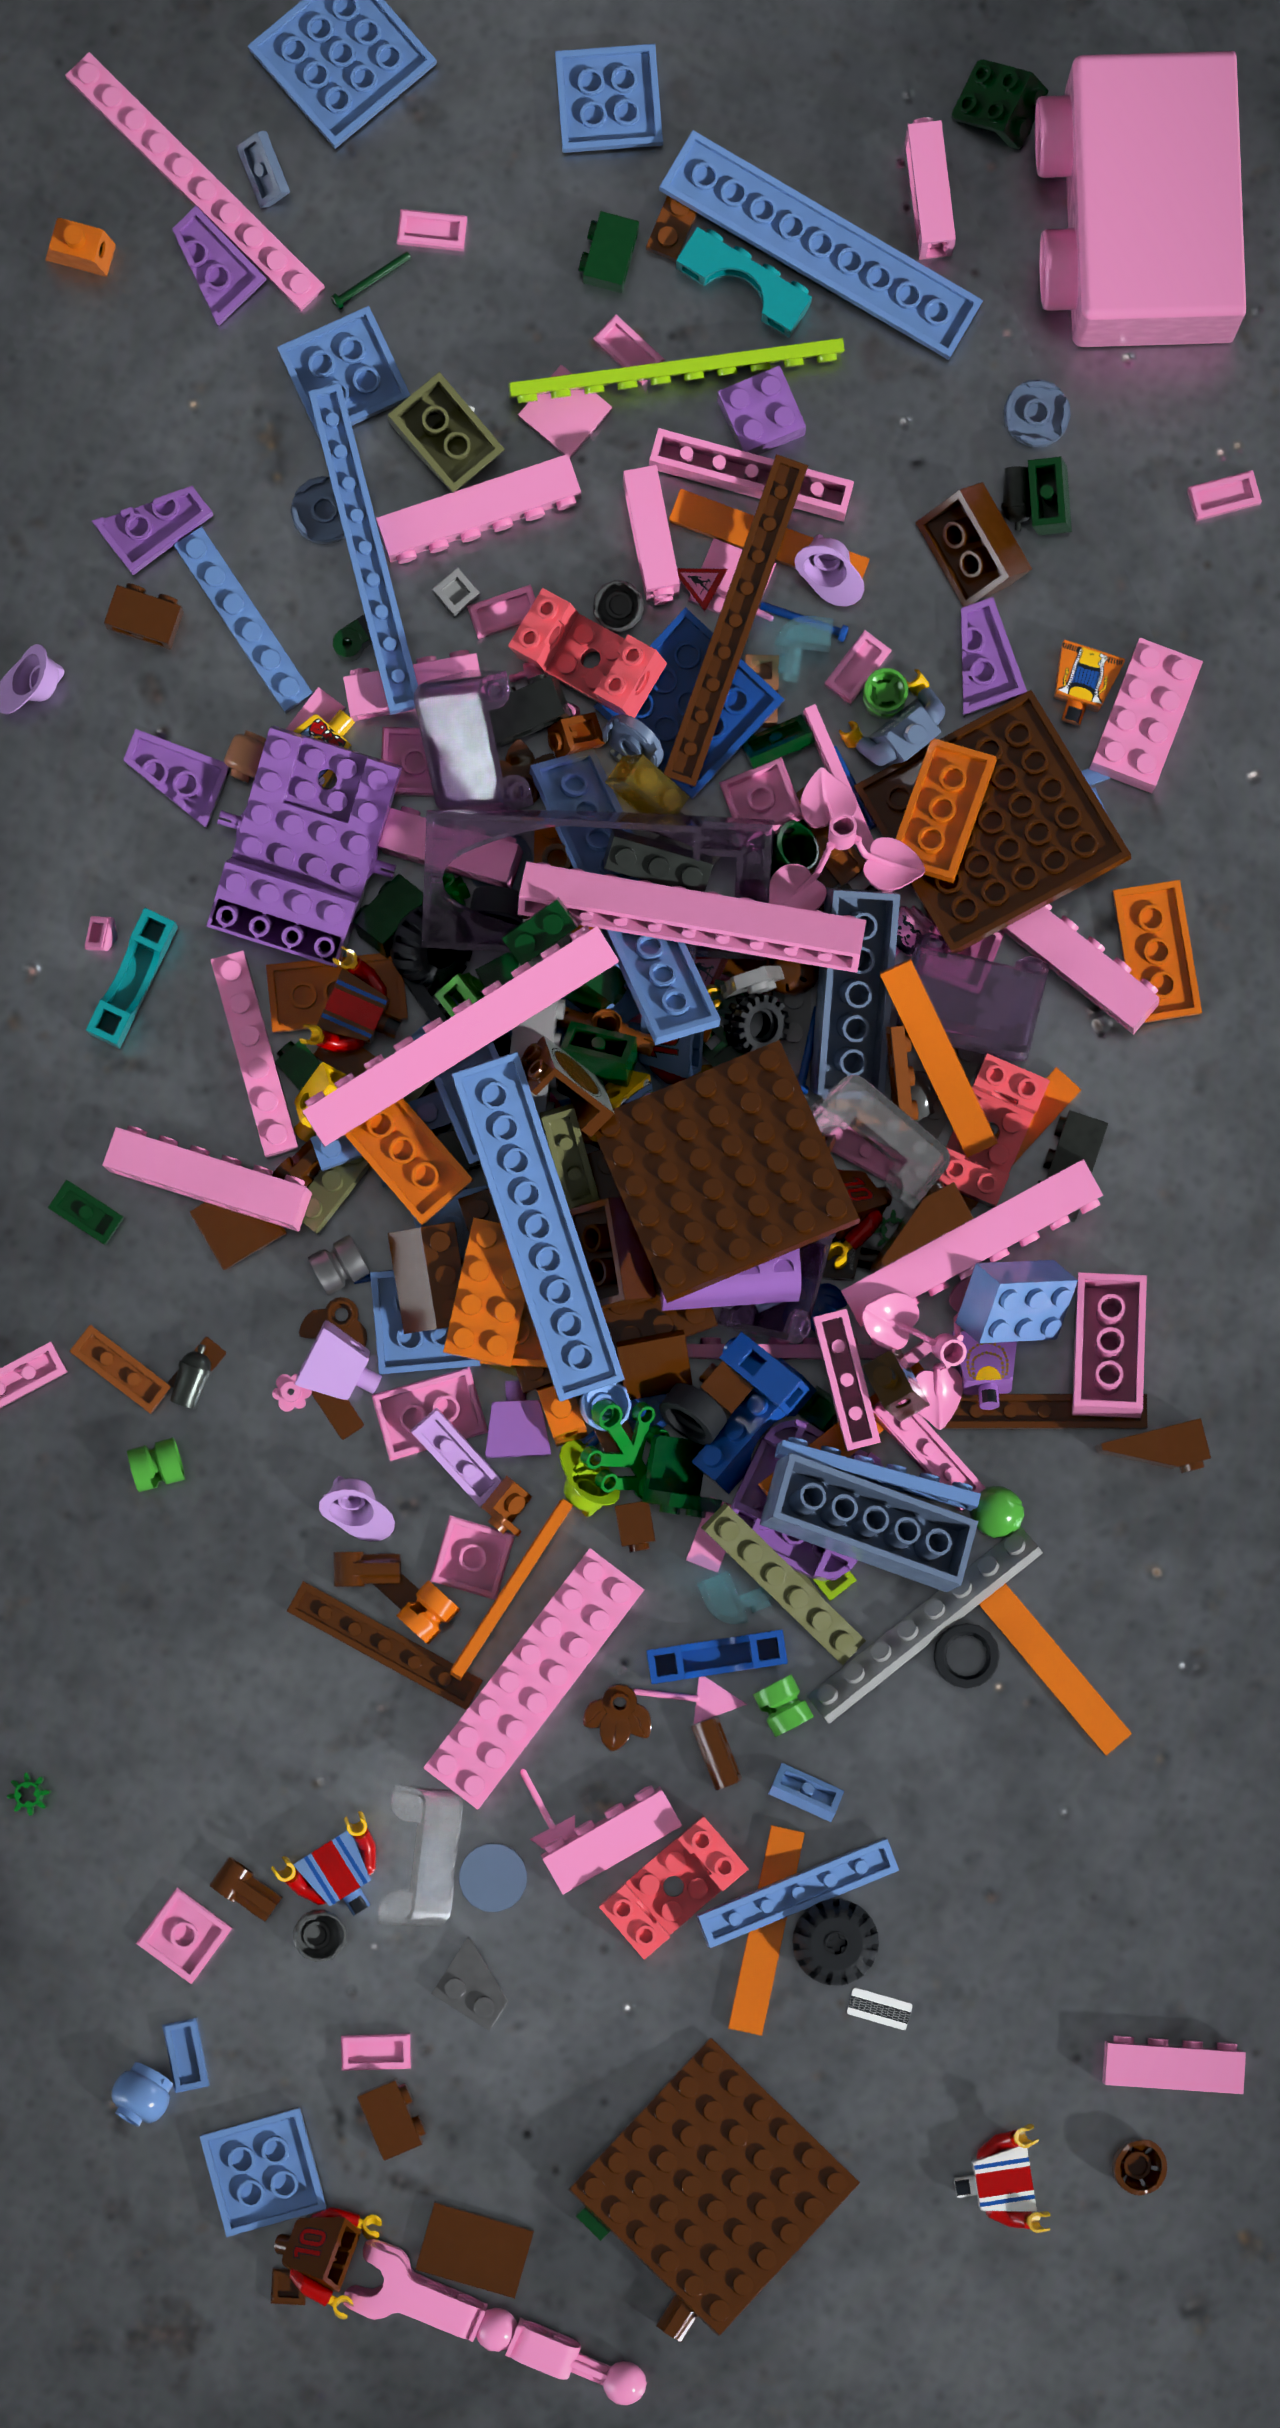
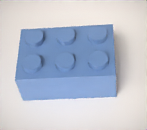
M1055 1260L976 1263L955 1323L979 1344L1056 1340L1078 1280Z

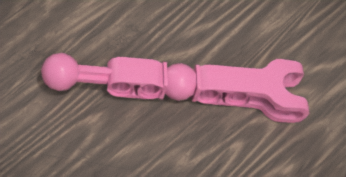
M370 2239L365 2242L363 2257L366 2262L381 2271L384 2282L381 2286L374 2289L358 2285L349 2287L344 2295L352 2300L354 2307L346 2302L343 2303L350 2310L373 2320L386 2318L392 2313H401L454 2336L468 2339L471 2342L476 2337L480 2345L488 2351L500 2352L507 2350L505 2356L511 2357L521 2364L555 2378L568 2379L572 2372L603 2385L607 2397L615 2404L626 2406L633 2404L641 2399L645 2393L647 2385L645 2374L633 2362L621 2361L609 2366L579 2353L581 2344L564 2334L532 2321L524 2320L521 2317L517 2323L514 2316L506 2309L492 2308L486 2310L487 2303H483L475 2297L416 2273L412 2269L410 2260L403 2249L377 2239Z

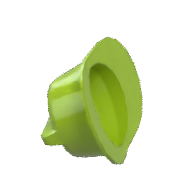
M580 1440L568 1441L560 1449L559 1455L561 1466L566 1475L564 1495L569 1503L582 1511L584 1516L590 1517L603 1506L614 1504L620 1497V1490L606 1493L598 1488L595 1484L596 1475L603 1469L610 1470L609 1467L588 1468L580 1460L581 1453L588 1443L584 1445ZM595 1454L591 1456L590 1461L593 1460ZM609 1478L605 1480L604 1485L609 1481Z

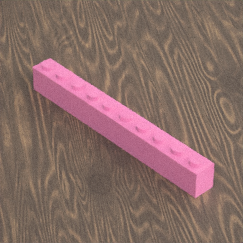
M526 862L518 900V915L531 917L559 897L576 922L582 926L587 925L594 928L598 926L599 929L855 973L858 972L866 920L857 919L851 915L840 916L823 913L816 909L805 910L789 907L782 903L770 904L747 897L735 898L724 896L717 892L689 890L682 886L671 887L654 884L648 880L637 881L619 878L613 874L602 875L585 872L578 868L555 867L543 862Z
M585 925L570 935L572 942L560 948L557 943L540 954L543 958L541 962L531 967L529 962H526L511 972L514 978L502 985L498 980L483 989L481 992L485 997L474 1004L470 999H467L452 1009L455 1015L443 1022L439 1017L424 1026L423 1030L426 1034L415 1041L411 1035L393 1046L396 1052L384 1059L382 1054L365 1063L364 1067L367 1071L355 1078L351 1072L334 1083L337 1089L325 1096L323 1091L306 1100L305 1103L308 1108L302 1112L323 1146L326 1147L617 964L619 960L598 926L590 930Z

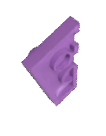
M197 206L172 228L217 325L220 326L267 279Z
M193 486L155 498L153 502L136 508L129 507L121 510L119 514L92 520V523L131 574L135 575L175 543L211 518L213 512Z
M991 597L961 608L963 716L1016 698L1026 693L1027 690L994 598Z
M135 729L123 761L207 829L230 768L220 760Z

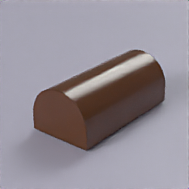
M715 1716L691 1726L715 1790L741 1781L742 1776L719 1718Z

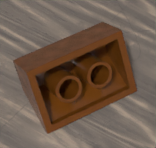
M983 482L958 490L915 522L963 607L983 601L1010 586L1032 570Z
M609 1197L569 1209L601 1308L634 1304L655 1298L651 1265L622 1198Z
M455 1222L388 1233L404 1334L449 1327L462 1270Z

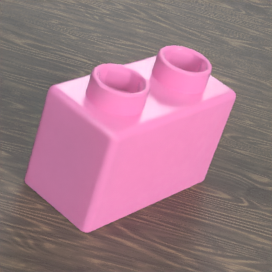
M1236 52L1097 54L1076 57L1072 63L1064 95L1041 96L1037 99L1035 108V156L1038 176L1042 178L1066 177L1068 228L1045 229L1041 233L1039 268L1043 309L1047 311L1071 310L1072 339L1075 345L1079 347L1232 343L1246 314Z

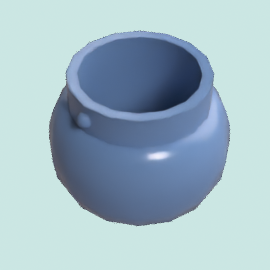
M135 2062L131 2070L123 2072L113 2086L111 2097L113 2103L118 2107L115 2113L123 2120L138 2127L141 2122H156L162 2117L168 2107L170 2100L168 2093L173 2083L154 2069Z

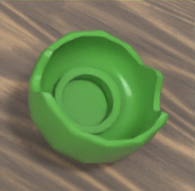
M1003 1486L986 1487L980 1492L981 1496L978 1507L970 1511L971 1519L978 1521L977 1529L980 1532L993 1538L1009 1537L1020 1528L1024 1518V1507L1022 1506V1501L1014 1492Z

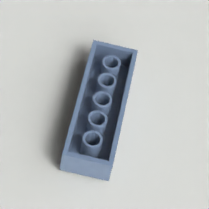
M826 887L827 895L824 901L823 913L840 916L851 915L857 919L866 920L857 973L819 966L809 1091L817 1095L884 1099L888 1056L885 1027L890 1026L892 999L883 983L880 972L895 966L900 894L888 891Z
M789 1453L776 1463L759 1525L941 1591L949 1592L962 1585L978 1521Z

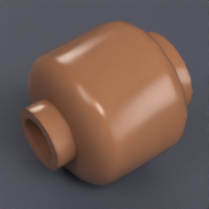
M247 730L244 735L237 734L233 737L224 757V763L232 769L230 776L245 783H248L250 778L255 779L266 738Z

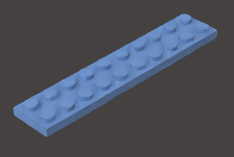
M694 130L659 186V191L947 360L950 359L983 302L979 297Z
M594 748L531 765L530 775H532L534 784L558 836L566 847L565 850L573 868L602 875L613 874L619 878L643 880L604 869L603 859L612 828L634 833ZM602 929L608 944L619 960V968L655 1045L720 1026L721 1018L685 943Z
M516 1051L451 1073L558 1401L561 1402L625 1380L518 1052Z

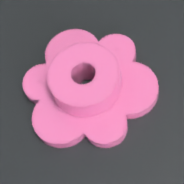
M287 1374L280 1375L276 1380L278 1388H275L272 1392L274 1399L279 1400L278 1405L280 1409L285 1412L293 1410L294 1407L297 1409L304 1408L306 1405L305 1399L309 1398L312 1394V1390L295 1385L297 1374L292 1375V1377ZM290 1389L294 1390L292 1395H289Z

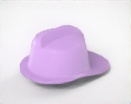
M818 534L809 546L797 552L794 559L796 570L823 600L835 606H849L862 598L864 581L859 572L850 563L849 551L842 542L833 538H824Z
M35 644L31 646L0 681V713H13L27 701L42 702L49 699L54 693L65 671L62 666L47 657V652L43 645Z
M338 1476L334 1480L330 1492L325 1494L319 1502V1510L322 1516L360 1540L370 1542L381 1541L389 1537L394 1531L395 1520L392 1513L376 1501L371 1486L363 1480L345 1479Z

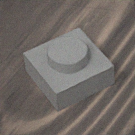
M459 568L432 589L433 593L454 617L480 596L479 591Z

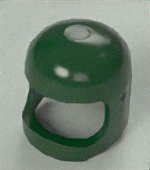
M795 820L781 825L775 831V834H771L762 842L759 850L760 864L770 877L779 868L787 864H800L809 870L816 864L819 857V846L815 836L810 829ZM788 828L794 829L790 833H784Z

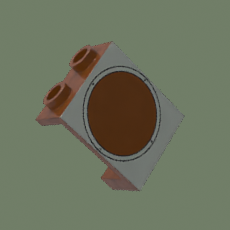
M543 1036L537 1043L531 1044L525 1050L520 1060L531 1092L537 1095L554 1077H557L574 1090L575 1093L570 1097V1100L573 1103L579 1126L588 1136L592 1137L615 1114L603 1081L548 1038Z

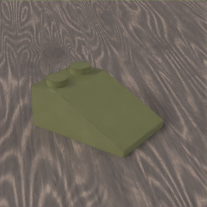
M440 371L388 414V422L452 493L457 491L505 451L503 446Z

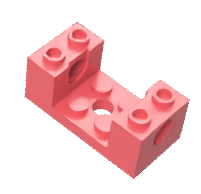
M544 588L539 592L508 645L523 662L531 663L543 673L557 678L563 684L614 712L632 716L633 718L637 716L667 665L656 649L630 635L623 638L579 614L570 602ZM590 652H598L600 654L599 664L593 668L585 667L583 663L585 656Z
M987 1053L972 1088L988 1122L995 1124L999 1129L998 1144L967 1158L953 1130L931 1182L937 1184L942 1181L944 1186L954 1182L961 1195L991 1208L996 1207L1032 1118L1039 1108L1050 1080Z
M702 1815L599 1905V1908L645 1960L666 1942L674 1931L719 1892L727 1889L749 1868ZM671 1876L679 1877L684 1884L683 1891L677 1896L666 1894L663 1888L665 1880Z

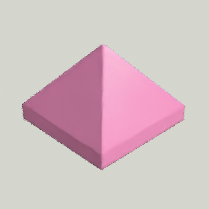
M91 916L84 947L86 950L108 951L118 939L115 919L112 917Z

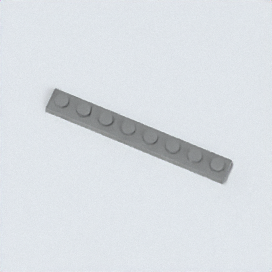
M1020 1526L1012 1535L1005 1537L966 1568L961 1586L949 1592L941 1590L936 1592L808 1694L807 1698L830 1724L1042 1555L1043 1552Z

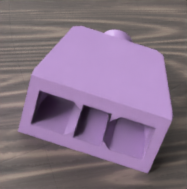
M325 1320L297 1374L295 1385L348 1400L355 1386L374 1394L382 1375L365 1368L370 1357V1351L331 1322Z

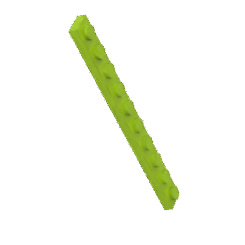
M843 338L511 382L508 384L509 398H517L518 403L538 401L537 395L551 393V399L570 397L571 390L584 389L585 394L605 392L604 386L617 384L618 390L637 388V381L651 380V385H662L671 383V377L684 375V381L703 379L704 372L717 371V375L720 377L738 374L737 368L750 366L751 372L771 369L770 363L783 362L784 368L804 365L803 359L817 357V363L837 361V354L845 352Z

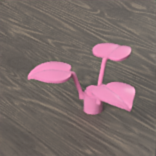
M821 767L810 778L803 791L800 811L804 821L813 828L818 829L829 825V842H827L826 849L812 875L805 866L800 864L784 865L774 873L769 884V903H782L789 907L805 910L819 909L825 901L827 889L824 884L816 879L820 876L834 848L847 850L855 844L862 857L868 859L863 868L865 878L872 886L884 891L897 890L910 884L924 875L925 867L919 856L910 847L894 838L882 837L875 839L871 844L870 853L867 852L862 844V837L856 835L857 822L853 818L857 810L855 794L845 783Z
M971 1277L960 1281L953 1288L949 1296L950 1306L958 1313ZM899 1292L887 1293L867 1303L863 1308L862 1320L864 1328L870 1338L885 1349H902L907 1344L910 1333L932 1345L933 1355L941 1362L934 1364L933 1371L922 1370L915 1375L930 1406L917 1413L929 1421L935 1428L941 1430L954 1415L963 1393L962 1377L955 1368L951 1367L961 1364L967 1353L964 1343L961 1342L964 1339V1336L961 1334V1327L955 1323L958 1313L953 1318L955 1335L942 1333L934 1339L913 1328L919 1319V1309L911 1297Z

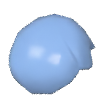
M614 1383L581 1395L579 1410L588 1425L600 1431H607L594 1423L591 1414L593 1405L600 1400L606 1399L611 1400L622 1409L621 1425L628 1419L631 1402L627 1389L619 1383Z

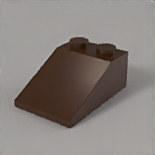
M941 1181L918 1194L920 1201L909 1209L869 1267L872 1274L973 1219L954 1182L944 1186Z
M1201 1418L1100 1443L1095 1446L1097 1453L1169 1469L1180 1467L1181 1473L1204 1468L1203 1461L1211 1459Z

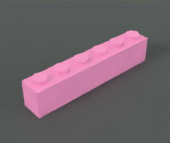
M658 428L649 459V466L657 465L659 472L761 499L774 459ZM807 469L794 508L844 522L854 481Z
M566 454L455 491L454 493L377 517L376 520L390 563L397 560L398 564H403L415 560L417 553L429 550L430 553H437L447 549L450 542L459 539L463 543L470 542L481 537L480 532L492 528L494 532L503 531L512 527L513 521L525 518L526 521L536 520L545 515L544 511L555 507L558 510L571 508L577 504L576 500L581 499V489L570 457Z
M1050 904L1001 929V931L1005 932V934L1133 1035L1159 1005V996L1156 995L1158 989L1144 978L1138 981L1130 974L1132 969L1118 957L1112 960L1103 953L1105 948L1102 944L1091 936L1086 940L1076 932L1079 927L1064 915L1060 919L1050 911L1052 909Z
M242 950L210 959L264 1155L267 1159L299 1151V1144L294 1132V1126L247 957Z
M128 1125L127 1130L115 1128L102 1165L109 1172L299 1232L312 1196V1192L304 1186L305 1181L290 1175H286L284 1180L272 1176V1170L258 1165H254L253 1170L242 1167L240 1160L226 1155H222L221 1160L209 1156L210 1151L198 1146L191 1145L189 1150L178 1147V1141L166 1136L159 1135L158 1140L146 1137L147 1132L134 1126Z

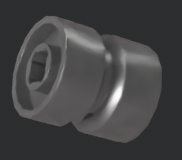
M350 1235L333 1243V1251L329 1252L323 1249L308 1256L328 1296L342 1289L345 1286L346 1279L355 1282L370 1274Z

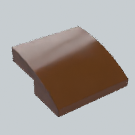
M206 1202L190 1211L191 1216L223 1270L231 1268L249 1255L262 1250L287 1234L282 1226Z
M683 1329L616 1342L619 1363L625 1378L622 1383L627 1389L630 1400L669 1393L676 1383L693 1385Z

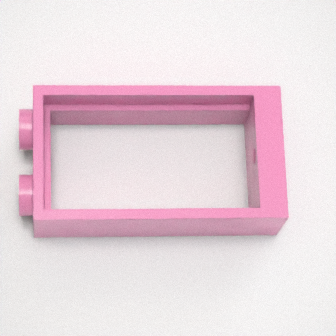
M931 117L918 118L913 120L912 124H908L904 142L918 258L923 260L949 257L953 254L956 235L942 121H933Z
M657 465L623 471V487L646 602L654 601V605L674 602L673 597L679 596L680 581Z

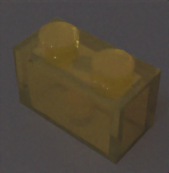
M643 754L622 756L605 781L610 788L651 824H672L689 799V796Z

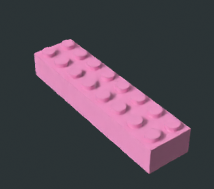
M1083 1159L841 1290L857 1322L862 1327L864 1326L862 1310L867 1303L887 1293L899 1292L908 1295L916 1304H919L920 1301L917 1296L927 1291L930 1296H933L950 1287L947 1280L959 1275L961 1280L972 1275L976 1263H980L988 1258L990 1262H996L1010 1254L1008 1247L1017 1242L1020 1243L1021 1247L1028 1245L1040 1238L1037 1231L1048 1225L1053 1231L1070 1222L1068 1217L1070 1213L1080 1209L1083 1215L1100 1206L1098 1198L1104 1195Z
M589 1548L423 1768L478 1810L645 1589Z

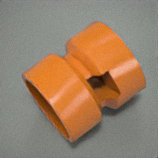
M428 1580L416 1593L417 1600L415 1602H408L396 1616L429 1645L441 1632L440 1624L449 1623L461 1609Z

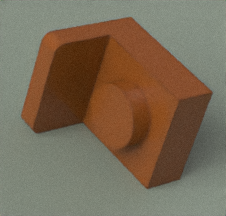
M596 712L560 719L547 729L548 744L551 750L554 751L556 758L592 748H600L606 744L602 738V731Z
M506 1475L481 1508L491 1515L487 1522L504 1534L508 1529L518 1537L522 1531L514 1526L512 1522L533 1496Z

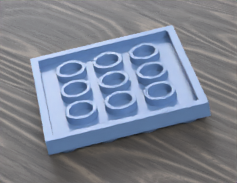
M302 0L248 45V50L334 149L437 64V60L385 0Z

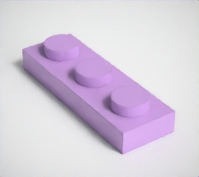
M437 1407L411 1429V1433L479 1507L486 1502L503 1479Z

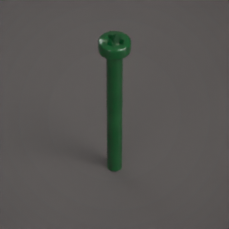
M406 251L338 296L336 293L331 295V300L338 310L343 309L344 302L411 259L410 254Z

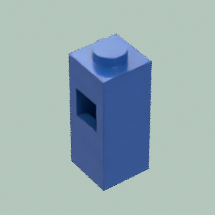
M742 1331L737 1337L731 1338L725 1344L723 1354L719 1358L786 1415L793 1410L809 1391V1388L799 1377Z

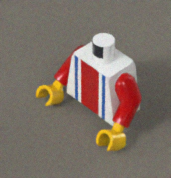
M1027 2124L1018 2130L995 2134L978 2149L977 2157L971 2159L974 2175L955 2177L954 2184L957 2198L977 2195L979 2209L985 2211L988 2218L1008 2227L1030 2229L1035 2233L1049 2231L1050 2228H1043L1040 2225V2217L1051 2215L1048 2211L1032 2213L1037 2211L1027 2148L1038 2143L1039 2139L1029 2140L1027 2138L1026 2131L1034 2128L1033 2124Z

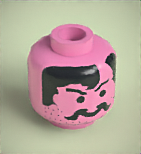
M914 905L911 908L906 906L899 907L896 956L900 952L907 956H913L932 936L930 927L933 924Z

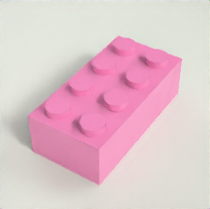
M1139 638L1089 770L1152 793L1159 780L1203 661Z
M1078 1272L1072 1415L1141 1418L1144 1389L1147 1275Z

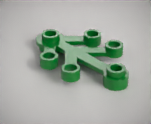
M600 1400L592 1407V1419L594 1423L608 1431L620 1452H602L594 1446H588L582 1451L580 1460L590 1469H597L600 1466L630 1467L635 1476H617L610 1470L603 1469L596 1475L595 1484L606 1493L614 1490H633L637 1497L643 1499L649 1460L648 1456L646 1465L642 1460L646 1440L651 1445L654 1435H670L668 1431L658 1425L652 1426L649 1429L650 1423L655 1418V1410L647 1403L639 1402L633 1407L631 1413L632 1418L636 1421L631 1441L620 1424L623 1417L622 1409L611 1400ZM646 1410L645 1415L641 1417L642 1412ZM595 1454L593 1460L590 1461L591 1456ZM609 1478V1481L604 1485L605 1480Z

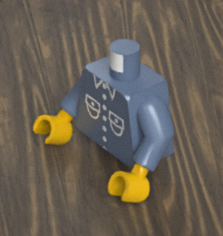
M914 669L918 674L914 681L908 682L906 679L908 689L917 698L871 736L864 737L855 721L848 722L852 731L844 733L842 730H839L840 736L847 748L856 747L857 751L876 765H892L907 761L942 732L938 724L945 716V707L929 687V682L920 670Z

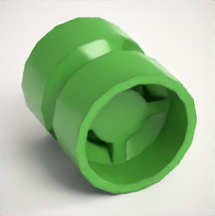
M882 668L874 671L868 677L863 690V704L869 714L878 719H890L902 711L908 696L906 679L900 672L892 668Z
M174 1437L155 1442L152 1449L144 1445L127 1450L131 1472L138 1492L157 1488L160 1481L168 1485L185 1480L181 1457Z
M791 1674L753 1694L760 1710L768 1712L769 1716L766 1721L775 1737L814 1717L806 1701L798 1699L797 1696L800 1690Z

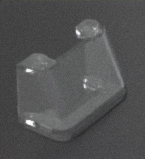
M848 1075L843 1077L810 1106L820 1131L825 1135L832 1133L838 1127L845 1130L850 1126L895 1164L885 1177V1188L889 1195L903 1207L914 1209L950 1163L949 1151L939 1140L860 1076Z
M396 1783L393 1785L391 1802L394 1814L400 1820L417 1823L410 1889L402 1888L401 1891H392L385 1895L379 1907L378 1924L391 1926H439L446 1922L452 1909L463 1812L462 1799L450 1789Z

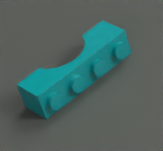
M697 227L678 256L676 269L703 286L725 276L746 280L760 295L763 306L761 321L790 338L811 305L812 296L808 295L809 290L796 281H792L790 284L779 277L781 275L780 272L771 265L764 263L761 266L751 260L752 255L739 246L732 248L723 243V237L714 230L707 228L704 231Z
M144 907L130 936L128 948L121 966L109 989L100 999L86 1028L89 1035L114 1047L121 1048L178 929L175 921Z

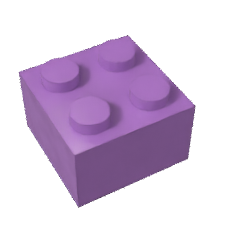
M780 365L718 391L717 402L738 450L759 455L805 436L806 424Z

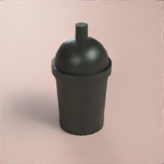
M1014 466L1005 468L1004 495L1001 509L1006 519L1010 522H1015L1014 531H1021V522L1027 521L1032 515L1028 467Z
M199 1344L197 1352H189L182 1360H179V1369L170 1398L171 1402L196 1409L207 1378L212 1373L210 1370V1360L204 1355L205 1345Z

